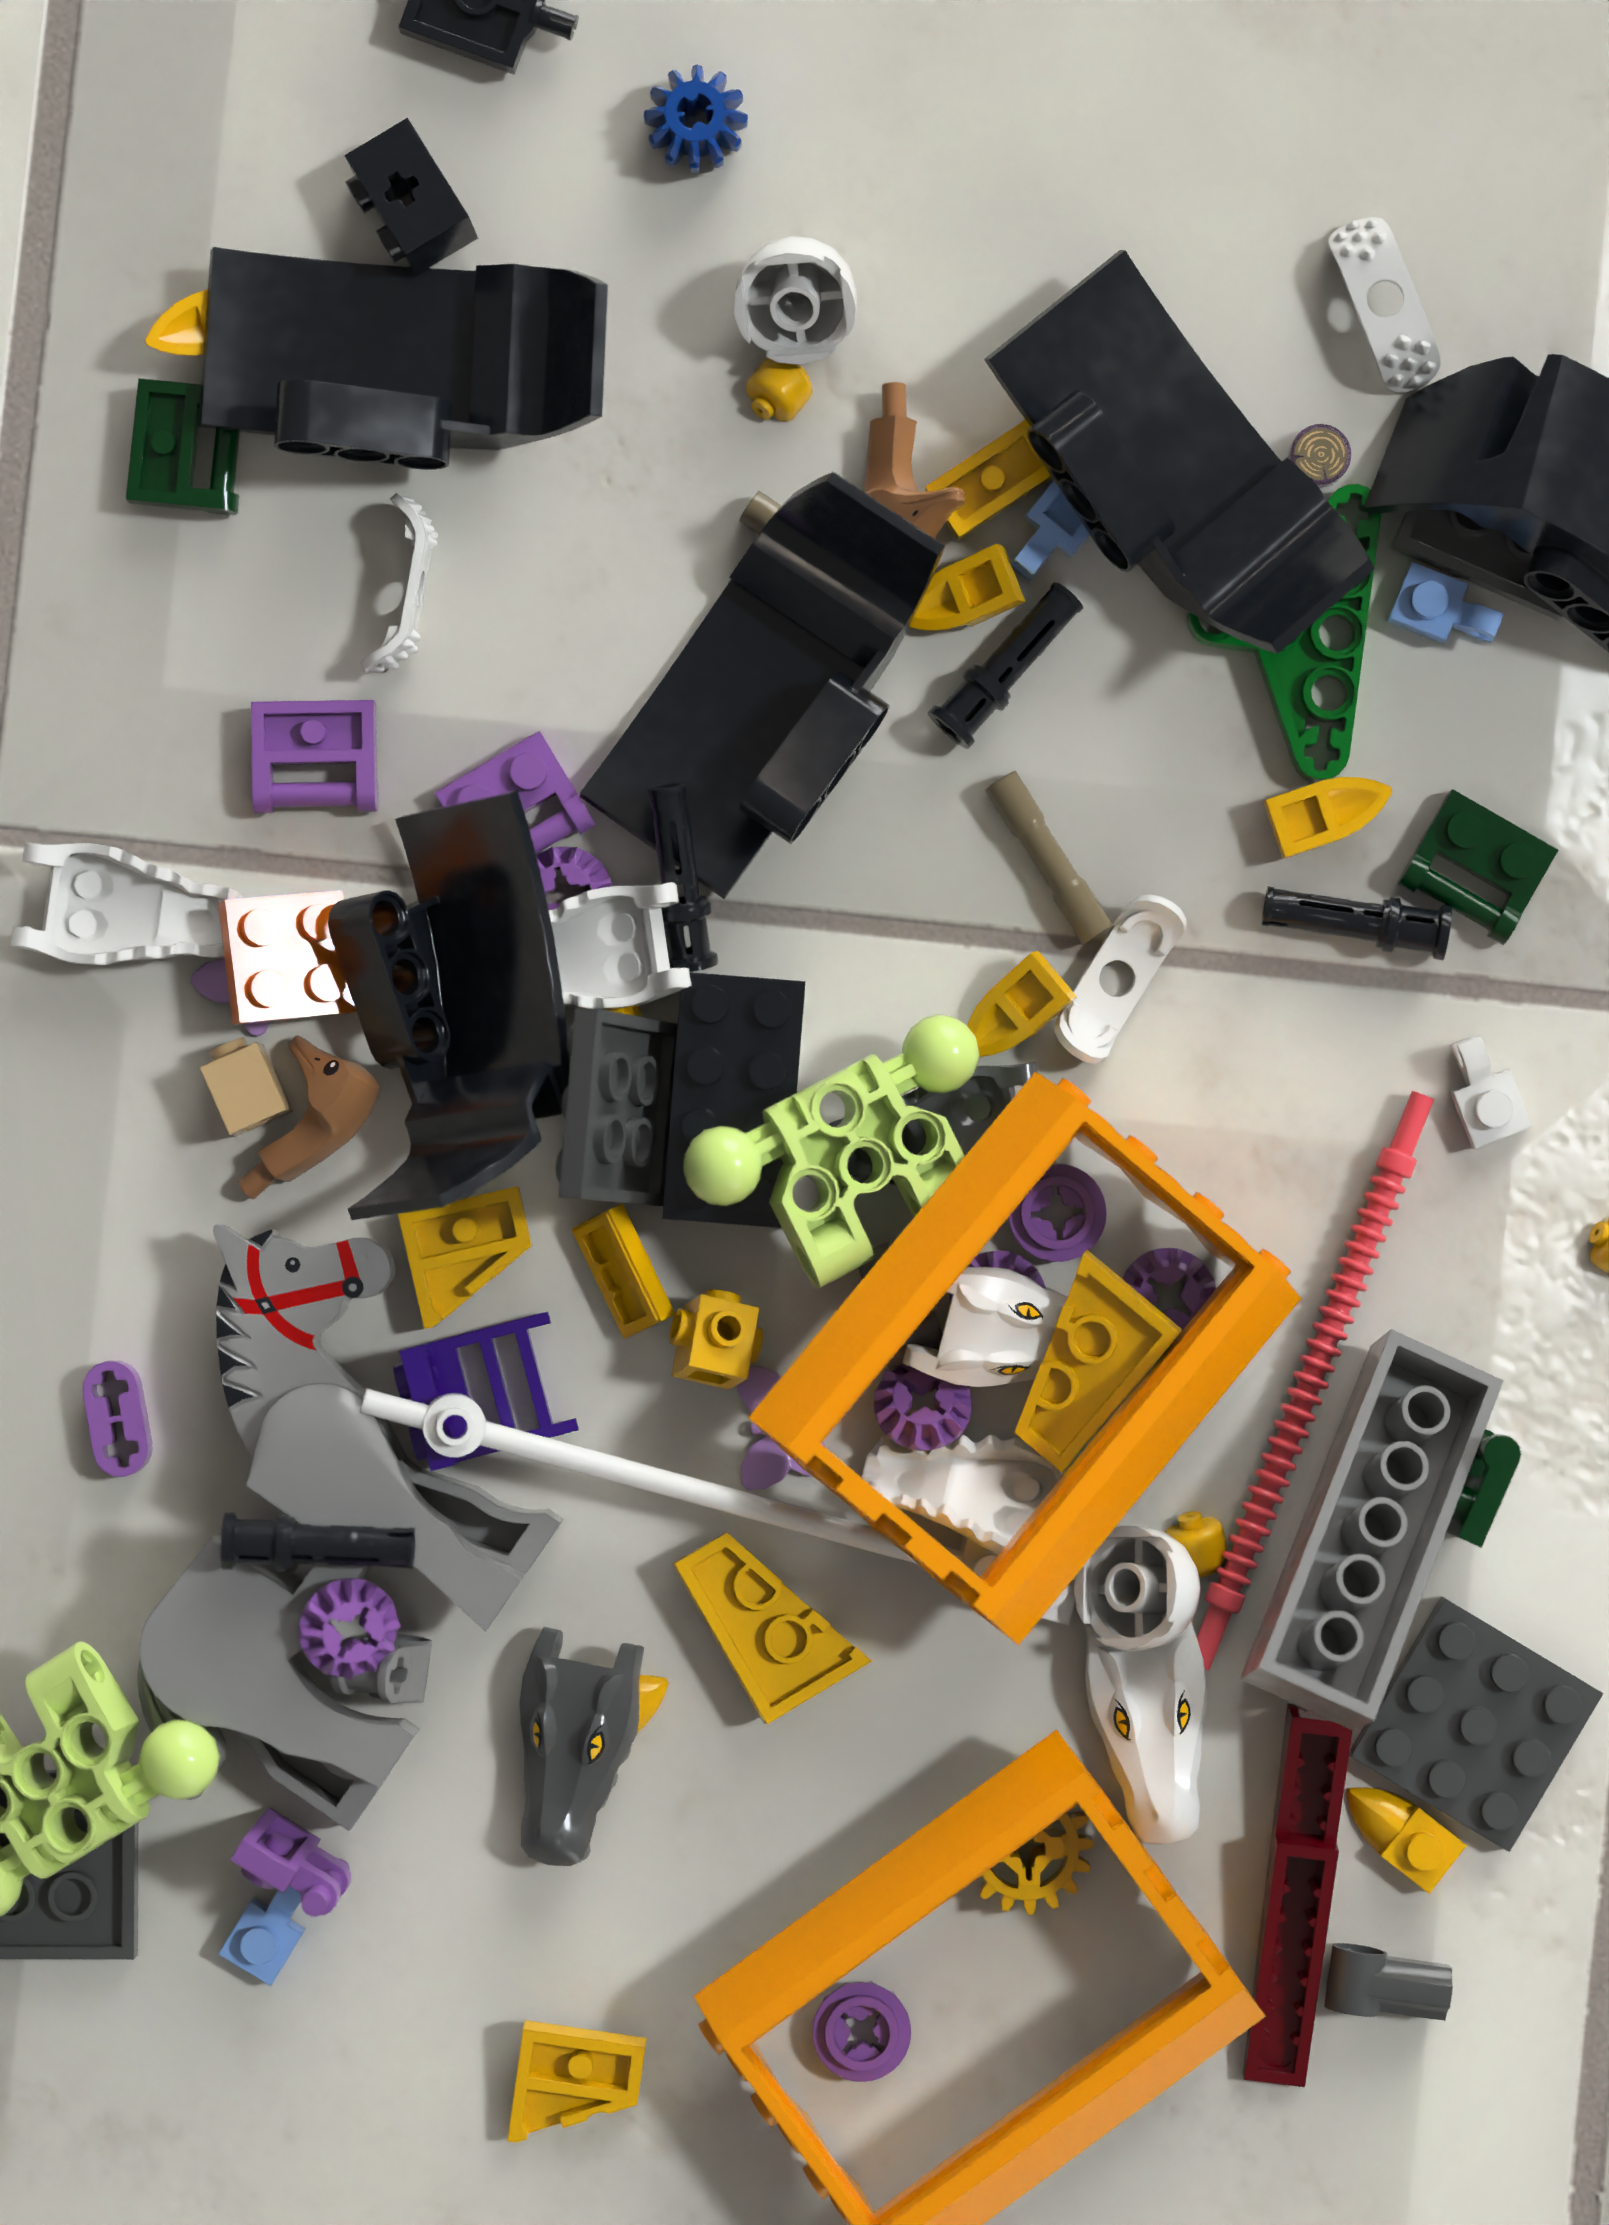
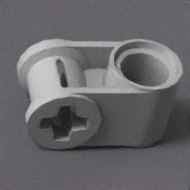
M396 1633L394 1653L387 1654L378 1664L377 1672L367 1671L355 1675L352 1680L330 1675L332 1687L338 1693L347 1695L369 1693L371 1697L394 1704L398 1702L423 1703L432 1640ZM359 1637V1638H357V1639H359V1640H360L361 1638H364V1639H366V1640L369 1639V1637ZM350 1638L342 1640L340 1646L345 1645Z

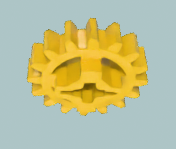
M1084 1811L1075 1812L1070 1815L1066 1813L1058 1820L1065 1830L1045 1828L1033 1837L1034 1841L1042 1843V1846L1032 1848L1031 1858L1028 1859V1871H1026L1018 1850H1015L1000 1861L1007 1864L1015 1872L1017 1884L1002 1879L992 1868L981 1875L985 1880L979 1889L980 1896L985 1900L996 1891L1001 1893V1909L1006 1912L1013 1906L1015 1899L1023 1900L1027 1915H1034L1037 1899L1045 1898L1047 1904L1052 1909L1059 1907L1055 1892L1061 1887L1072 1894H1076L1079 1889L1071 1875L1074 1871L1089 1873L1091 1868L1090 1863L1079 1856V1851L1094 1847L1091 1836L1077 1834V1830L1088 1822ZM1065 1856L1059 1869L1051 1877L1040 1882V1873L1051 1860L1063 1859Z

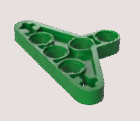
M1347 484L1337 489L1328 502L1336 511V508H1344L1349 498L1358 500V509L1360 511L1368 512L1364 509L1370 489L1360 484ZM1368 512V519H1361L1354 529V534L1360 542H1366L1365 551L1375 567L1381 514L1371 515ZM1340 515V517L1346 522V517ZM1374 570L1359 582L1357 587L1351 589L1278 654L1239 640L1225 632L1222 634L1209 633L1202 628L1197 616L1190 612L1187 614L1189 631L1199 643L1210 647L1254 652L1292 764L1301 777L1314 783L1338 776L1346 767L1350 756ZM1330 617H1339L1346 620L1353 630L1351 645L1343 650L1327 648L1320 639L1319 629L1321 623ZM1323 677H1331L1342 684L1345 690V700L1340 708L1326 711L1320 709L1314 703L1311 690L1316 680ZM1306 715L1322 723L1342 722L1341 731L1333 727L1328 730L1326 747L1327 750L1336 752L1337 758L1336 760L1328 761L1324 765L1323 770L1314 769V759L1304 756V749L1311 748L1316 744L1320 727L1314 726L1306 729Z

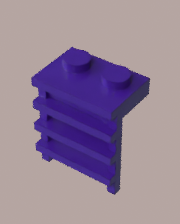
M548 1311L400 1350L402 1363L393 1365L394 1377L400 1398L412 1399V1401L429 1405L439 1396L449 1393H459L470 1397L458 1348L479 1342L500 1423L503 1426L517 1429L493 1338L515 1333L540 1428L525 1432L551 1438L579 1430L576 1418L553 1424L529 1329L550 1324L551 1320ZM451 1415L443 1422V1432L449 1437H459L466 1430V1420L460 1415ZM409 1426V1434L415 1456L418 1461L428 1459L430 1471L499 1452V1450L479 1445L473 1452L465 1456L446 1457L430 1447L422 1429Z

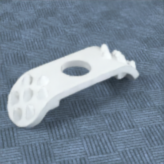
M1377 217L1353 220L1331 234L1328 243L1332 255L1339 267L1386 388L1394 392L1416 390L1428 384L1436 376L1441 366L1440 354L1432 330L1388 224L1382 218ZM1391 282L1400 288L1403 294V305L1397 313L1383 317L1376 315L1370 310L1367 303V294L1375 284Z
M397 493L390 500L404 515L405 538L410 540V545L414 547L401 624L400 626H389L381 648L369 654L361 661V665L367 673H382L385 669H398L399 664L397 662L407 659L409 654L418 652V647L414 644L421 639V636L418 634V627L432 548L438 544L435 540L438 538V533L430 525L432 520L426 517V512L422 510V506L414 503L415 500L413 498L401 496Z
M1151 894L1140 895L1127 905L1111 927L1072 990L1077 998L1059 1013L1055 1022L1054 1032L1058 1041L1076 1058L1086 1063L1099 1064L1108 1057L1121 1028L1160 965L1186 930V917L1181 908L1161 896ZM1115 960L1126 963L1133 974V982L1130 989L1125 994L1117 997L1105 993L1099 982L1102 968L1107 963Z

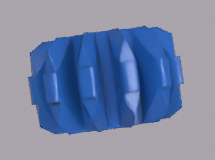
M696 64L691 70L692 81L684 82L677 70L669 72L668 80L672 91L654 86L650 91L651 100L658 107H652L644 111L645 124L656 128L649 135L651 147L653 149H661L669 146L666 151L665 161L670 166L676 165L683 155H687L689 171L691 173L699 172L701 167L700 157L706 155L715 168L723 166L724 158L720 146L729 151L738 152L742 146L741 139L734 131L742 130L748 126V115L735 110L743 103L741 90L731 89L723 92L727 83V77L722 71L713 75L708 83L704 82L703 67ZM700 110L706 112L707 125L697 121L692 128L686 127L685 113L695 117Z

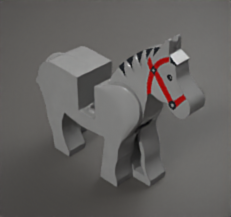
M222 1224L214 1225V1237L225 1260L216 1305V1335L220 1374L228 1409L240 1439L253 1459L246 1486L290 1517L295 1518L300 1524L415 1528L414 1566L486 1632L564 1519L550 1509H524L508 1505L496 1499L479 1486L418 1466L407 1457L388 1420L360 1412L366 1390L323 1349L320 1337L326 1329L343 1316L352 1298L377 1296L391 1285L396 1274V1268L389 1249L370 1238H351L329 1245L306 1247L294 1240L281 1238L277 1229H271L247 1239L229 1226ZM221 1532L208 1540L151 1612L143 1627L139 1645L140 1660L137 1681L145 1721L151 1732L160 1724L171 1720H185L203 1726L216 1740L220 1754L217 1771L224 1763L227 1755L226 1741L220 1728L233 1730L254 1751L271 1778L350 1831L420 1728L405 1718H388L364 1714L338 1703L312 1681L297 1659L296 1654L302 1649L299 1640L300 1617L305 1605L313 1594L335 1580L344 1578L364 1579L371 1566L300 1564L294 1575L289 1571L276 1572L274 1565L235 1564L232 1570H222ZM201 1793L200 1795H198V1796H195V1797H192V1798H189V1799H186V1800L196 1799V1798L200 1797V1796L202 1795V1793Z

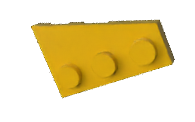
M1086 1250L1081 1258L1072 1287L1062 1307L1055 1331L1043 1362L1040 1364L1014 1433L1062 1473L1183 1329L1091 1252Z
M727 1532L672 1563L764 1724L771 1723L872 1662L863 1652L830 1626L831 1624L819 1613L811 1609L782 1583L783 1581Z

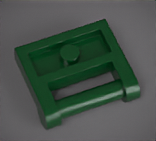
M138 378L126 500L129 504L199 510L220 515L238 514L239 495L234 493L240 432L216 429L210 489L192 488L199 429L201 384Z
M1452 789L1448 792L1407 863L1397 885L1411 893L1418 889L1442 904L1452 906V909L1488 929L1487 936L1504 945L1519 923L1523 911L1556 856L1558 849ZM1436 854L1507 894L1508 897L1502 908L1496 907L1430 869L1429 867Z
M1485 1429L1446 1531L1447 1533L1482 1548L1520 1462V1446L1513 1438L1502 1434H1494L1490 1430Z

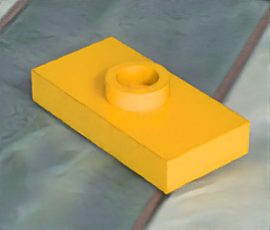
M623 1203L572 1228L577 1243L624 1339L675 1315L674 1309Z

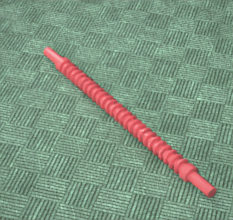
M1411 1091L1390 1147H1383L1376 1162V1166L1381 1169L1378 1176L1372 1175L1370 1177V1181L1375 1184L1372 1192L1367 1191L1363 1195L1368 1200V1205L1366 1208H1359L1357 1210V1214L1362 1219L1359 1225L1353 1224L1351 1226V1231L1356 1233L1353 1241L1347 1240L1344 1243V1246L1349 1249L1347 1257L1338 1258V1263L1343 1266L1340 1274L1333 1273L1331 1276L1332 1280L1336 1282L1334 1290L1327 1289L1325 1291V1295L1330 1298L1329 1304L1319 1307V1312L1323 1314V1319L1321 1322H1314L1312 1324L1317 1334L1314 1339L1308 1338L1306 1340V1344L1311 1347L1309 1354H1302L1299 1357L1300 1361L1304 1363L1302 1371H1294L1293 1377L1298 1380L1295 1388H1287V1393L1291 1396L1289 1404L1283 1403L1280 1405V1409L1285 1412L1284 1418L1274 1421V1426L1278 1428L1276 1437L1269 1436L1267 1438L1268 1443L1272 1445L1271 1451L1261 1454V1458L1266 1461L1263 1469H1256L1254 1471V1474L1259 1477L1257 1485H1250L1248 1487V1491L1253 1494L1251 1501L1242 1502L1241 1506L1246 1510V1515L1244 1518H1236L1235 1520L1236 1525L1240 1527L1238 1534L1229 1535L1233 1548L1231 1551H1223L1222 1556L1227 1559L1226 1565L1216 1568V1573L1220 1575V1579L1218 1582L1210 1583L1205 1595V1601L1209 1603V1607L1197 1634V1640L1206 1670L1211 1668L1232 1613L1238 1614L1242 1608L1245 1594L1241 1592L1243 1585L1249 1586L1251 1584V1579L1247 1577V1572L1249 1569H1256L1258 1567L1253 1557L1256 1552L1262 1553L1264 1551V1547L1259 1544L1262 1536L1268 1537L1271 1534V1531L1266 1528L1268 1520L1277 1519V1514L1272 1511L1275 1503L1282 1504L1284 1501L1283 1497L1279 1495L1281 1487L1287 1488L1290 1486V1482L1285 1479L1286 1473L1296 1470V1465L1292 1463V1458L1294 1454L1301 1455L1303 1453V1449L1298 1446L1299 1440L1309 1437V1432L1305 1430V1425L1307 1422H1314L1316 1420L1311 1410L1314 1405L1320 1406L1322 1404V1400L1317 1397L1319 1390H1325L1329 1387L1328 1383L1324 1381L1326 1373H1333L1335 1371V1367L1330 1364L1333 1356H1341V1350L1337 1348V1343L1339 1340L1345 1341L1348 1338L1343 1329L1346 1324L1354 1323V1318L1350 1316L1352 1307L1359 1308L1361 1306V1302L1356 1299L1357 1293L1367 1290V1286L1362 1283L1365 1275H1372L1374 1273V1270L1369 1267V1262L1371 1259H1378L1380 1257V1253L1375 1250L1378 1242H1386L1387 1239L1382 1234V1229L1384 1226L1390 1227L1393 1224V1221L1388 1218L1390 1210L1399 1209V1204L1395 1202V1196L1397 1193H1405L1406 1188L1401 1185L1403 1178H1411L1417 1160L1412 1155L1434 1102L1433 1098L1421 1093Z

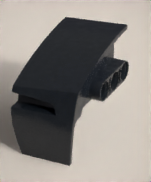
M213 247L210 251L199 427L275 435L274 447L278 450L294 454L420 470H437L448 467L450 448L501 450L570 432L602 417L608 284L578 271L519 264L476 265V271L428 268L416 276L411 267L309 259Z
M1119 250L984 359L1003 389L1030 425V428L1027 430V436L1032 448L1104 556L1114 566L1125 572L1130 571L1138 564L1165 597L1215 628L1239 640L1278 654L1375 569L1370 557L1351 527L1330 505L1318 485L1290 459L1286 458L1281 461L1225 392L1157 299L1126 250Z
M1559 354L1547 355L1539 376L1531 372L1515 357H1502L1469 366L1407 397L1364 509L1371 515L1414 510H1452L1466 515L1481 527L1504 532L1532 555L1524 576L1525 585L1609 653V378L1575 360Z
M835 472L819 477L793 493L777 509L730 575L729 578L731 580L635 719L582 789L580 797L656 851L652 807L647 788L662 783L685 782L698 881L725 899L772 833L789 844H792L798 838L882 723L890 705L870 691L894 657L932 580L945 546ZM670 821L669 827L674 864L680 868L675 823Z
M517 790L396 818L395 821L405 848L418 901L406 905L405 901L397 893L387 890L340 900L333 905L329 913L328 928L370 1052L375 1061L382 1067L388 1069L400 1068L412 1103L404 1121L411 1143L407 1159L389 1178L363 1199L348 1208L351 1220L445 1207L509 1170L533 1150L542 1140L535 1119L562 1115V1096L569 1084L570 1073L563 994L546 895L529 826Z

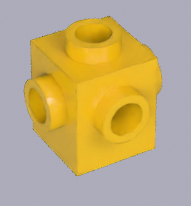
M711 1289L706 1290L705 1295L700 1294L685 1304L683 1309L679 1308L673 1317L669 1335L670 1344L676 1346L671 1376L728 1390L747 1380L750 1363L754 1364L756 1362L763 1341V1330L760 1327H756L759 1307L742 1304L741 1296L736 1293Z

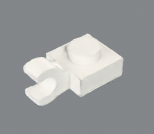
M1473 1036L1452 1044L1453 1054L1466 1085L1450 1091L1471 1148L1477 1149L1533 1127L1511 1070L1506 1069L1492 1074L1490 1059L1481 1036L1476 1038Z

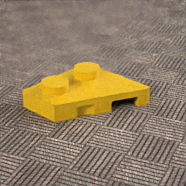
M519 1186L459 1199L442 1208L398 1214L424 1329L436 1327L533 1246Z
M525 2020L507 2141L517 2143L527 2140L529 2133L557 2124H562V2127L565 2128L585 2122L595 2113L605 2112L611 2114L636 2106L639 2097L647 2038Z

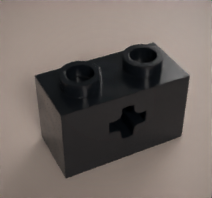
M408 117L345 155L354 174L345 183L363 213L365 214L374 208L384 223V226L377 229L376 233L394 263L405 257L417 276L478 239L469 215ZM408 194L414 202L405 207L399 198Z

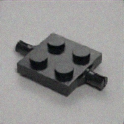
M408 0L398 27L400 33L405 36L515 75L525 45L536 33L537 28L571 41L574 36V30L577 28L579 16L547 6L546 0Z

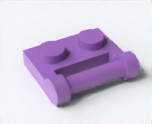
M374 700L251 702L252 802L255 814L274 813L275 807L357 806L358 812L378 811L376 702ZM356 764V782L274 783L273 765Z
M540 731L435 792L444 807L517 790L524 813L557 795L565 809L530 829L536 854L576 830L581 835L596 826Z

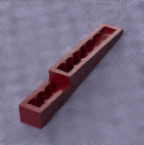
M1287 1703L1252 1992L1253 1999L1266 2017L1248 2029L1243 2078L1250 2081L1305 2087L1339 1854L1336 1842L1353 1730L1309 1710L1305 1712Z

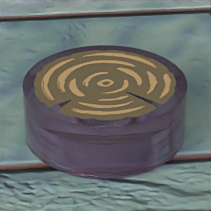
M1315 424L1303 429L1295 437L1289 449L1288 459L1311 478L1319 488H1326L1338 482L1347 471L1351 462V447L1345 435L1337 428L1326 424Z

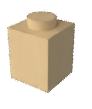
M244 1037L232 1040L210 1051L214 1061L200 1067L229 1135L240 1136L293 1112L263 1044L255 1042L247 1045Z

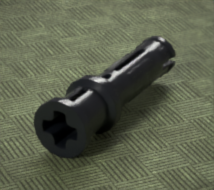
M1053 582L1046 594L1022 621L1013 628L1011 633L982 666L973 665L972 668L968 667L962 673L964 681L941 707L935 705L928 711V716L954 742L965 749H969L975 742L973 734L996 709L1000 711L1005 709L1011 697L1008 690L1045 651L1046 647L1077 613H1080L1083 609L1082 603L1066 587L1058 582Z
M685 782L653 785L647 789L651 800L661 884L673 882L677 885V892L678 885L682 884L684 896L679 897L678 893L679 903L661 908L670 969L689 968V972L708 969L718 964L717 953L710 950L706 916L712 912L711 903L707 901V897L701 896L699 891L694 841L686 798L687 786ZM670 821L675 823L680 860L679 869H676L674 864L669 827ZM684 926L689 927L690 947H686Z
M1268 886L1264 901L1262 925L1376 941V947L1381 948L1384 952L1391 953L1395 947L1431 952L1433 959L1444 960L1450 935L1452 906L1442 905L1439 910L1402 905L1400 898L1390 897L1389 900L1384 899L1381 905L1275 889Z
M225 1512L221 1535L222 1570H232L235 1564L274 1565L276 1572H286L287 1569H293L294 1564L314 1563L346 1566H391L413 1569L416 1529L413 1527L374 1528L366 1526L296 1524L295 1518L279 1514L276 1521L237 1519L235 1513Z

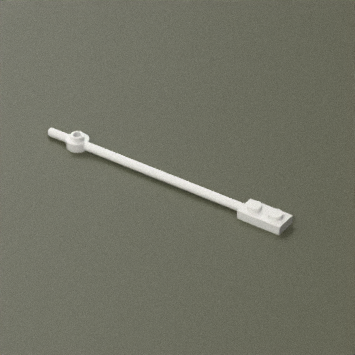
M366 1389L361 1413L422 1429L430 1447L446 1457L465 1456L481 1445L917 1564L911 1557L869 1525L485 1421L484 1414L479 1405L473 1399L463 1394H444L433 1400L429 1405L371 1389ZM451 1415H460L466 1420L465 1432L456 1438L449 1437L443 1432V1422ZM964 1535L960 1550L943 1546L979 1577L982 1576L998 1556V1554L982 1547ZM1075 1577L1042 1616L1043 1619L1069 1626L1075 1605Z

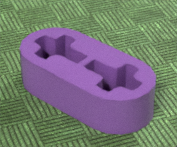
M105 1361L95 1365L87 1373L83 1382V1398L90 1439L97 1465L105 1473L112 1476L126 1477L141 1471L148 1464L152 1455L153 1443L145 1396L139 1373L130 1364L123 1361ZM107 1371H113L116 1380H126L128 1384V1392L120 1394L118 1398L121 1415L114 1416L109 1396L99 1397L97 1392V1385L107 1380ZM122 1421L126 1440H136L139 1446V1452L129 1456V1466H122L120 1457H109L107 1451L108 1445L117 1442L115 1422Z

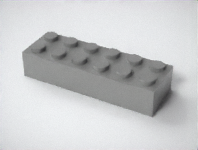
M1392 1329L1370 1346L1241 1674V1680L1353 1731L1375 1721L1504 1380Z

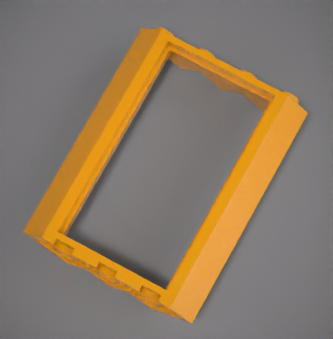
M1036 1071L748 1417L803 1470L842 1499L872 1528L911 1557L936 1582L1018 1646L1302 1299L1286 1280L1291 1271L1282 1261L1265 1249H1261L1259 1253L1254 1250L1240 1234L1221 1221L1225 1216L1224 1213L1205 1196L1198 1192L1191 1196L1171 1175L1154 1164L1158 1157L1146 1145L1131 1135L1124 1139L1103 1117L1089 1109L1088 1106L1091 1100L1077 1086L1064 1078L1056 1085ZM1075 1137L1079 1142L1118 1166L1145 1198L1185 1223L1209 1253L1233 1269L982 1576L979 1577L821 1443Z
M1057 1729L693 1996L706 2018L698 2026L708 2043L717 2054L721 2055L725 2052L728 2060L745 2082L750 2083L755 2090V2093L750 2097L758 2112L771 2127L777 2124L789 2145L796 2153L802 2155L808 2163L803 2167V2171L813 2188L823 2199L828 2196L830 2197L839 2214L849 2225H983L1266 2017L1208 1933L1182 1901L1154 1859L1131 1831L1103 1789ZM1079 1804L1201 1972L874 2212L859 2184L833 2159L808 2114L781 2087L755 2041Z

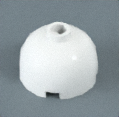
M789 236L768 242L751 255L737 281L734 316L743 338L749 344L752 340L758 347L766 350V357L778 363L804 365L827 358L835 352V346L843 341L846 335L847 337L849 336L854 327L856 285L849 265L835 249L814 238Z
M1123 1525L1113 1529L1077 1573L1074 1583L1077 1612L1083 1623L1091 1624L1095 1633L1102 1637L1096 1639L1105 1646L1131 1651H1140L1169 1644L1185 1631L1198 1609L1201 1592L1198 1569L1181 1543L1162 1531L1131 1525Z

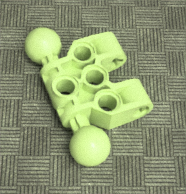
M937 1014L923 1018L909 1030L903 1041L901 1054L883 1063L876 1055L871 1054L764 1109L762 1113L765 1123L747 1133H743L736 1128L724 1126L704 1130L692 1140L685 1153L683 1170L688 1186L697 1197L709 1204L728 1206L739 1203L754 1191L760 1180L761 1168L781 1157L784 1164L779 1170L769 1203L796 1257L813 1285L819 1289L873 1261L874 1253L853 1206L854 1199L858 1194L880 1190L892 1178L910 1212L915 1217L965 1157L946 1117L915 1106H906L901 1095L918 1086L928 1092L944 1094L958 1090L966 1084L975 1072L979 1059L975 1035L966 1024L952 1016ZM829 1092L839 1096L845 1107L844 1118L836 1127L826 1124L819 1112L820 1102ZM911 1120L919 1123L926 1134L925 1146L917 1155L907 1151L902 1142V1131ZM857 1148L866 1151L871 1157L873 1164L869 1178L863 1183L855 1181L850 1176L847 1168L848 1158ZM802 1176L812 1179L817 1185L819 1192L815 1206L809 1211H803L798 1208L792 1196L793 1187Z
M77 1642L26 1676L27 1693L46 1730L45 1739L22 1747L0 1714V1787L8 1799L7 1809L0 1805V1833H5L10 1841L6 1846H0V1917L4 1916L19 1899L23 1880L31 1873L41 1879L49 1878L146 1818L150 1811L149 1801L154 1797L162 1795L172 1799L186 1800L198 1796L212 1783L217 1774L220 1754L215 1738L203 1726L185 1720H171L160 1724L153 1730L143 1743L139 1763L132 1767L129 1759L133 1752L139 1719L98 1652L85 1642ZM94 1723L99 1725L104 1731L106 1737L104 1749L94 1741L92 1735ZM45 1754L50 1756L55 1763L57 1769L55 1779L50 1777L43 1765ZM75 1808L80 1810L86 1817L88 1823L87 1833L81 1831L76 1825L74 1819Z

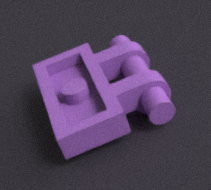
M270 1807L242 1839L230 1859L242 1867L241 1873L246 1879L261 1888L273 1889L275 1887L284 1893L288 1887H291L301 1893L302 1909L307 1915L312 1917L330 1913L351 1883L350 1867L345 1860L337 1859L318 1847L317 1845L321 1840L319 1837Z

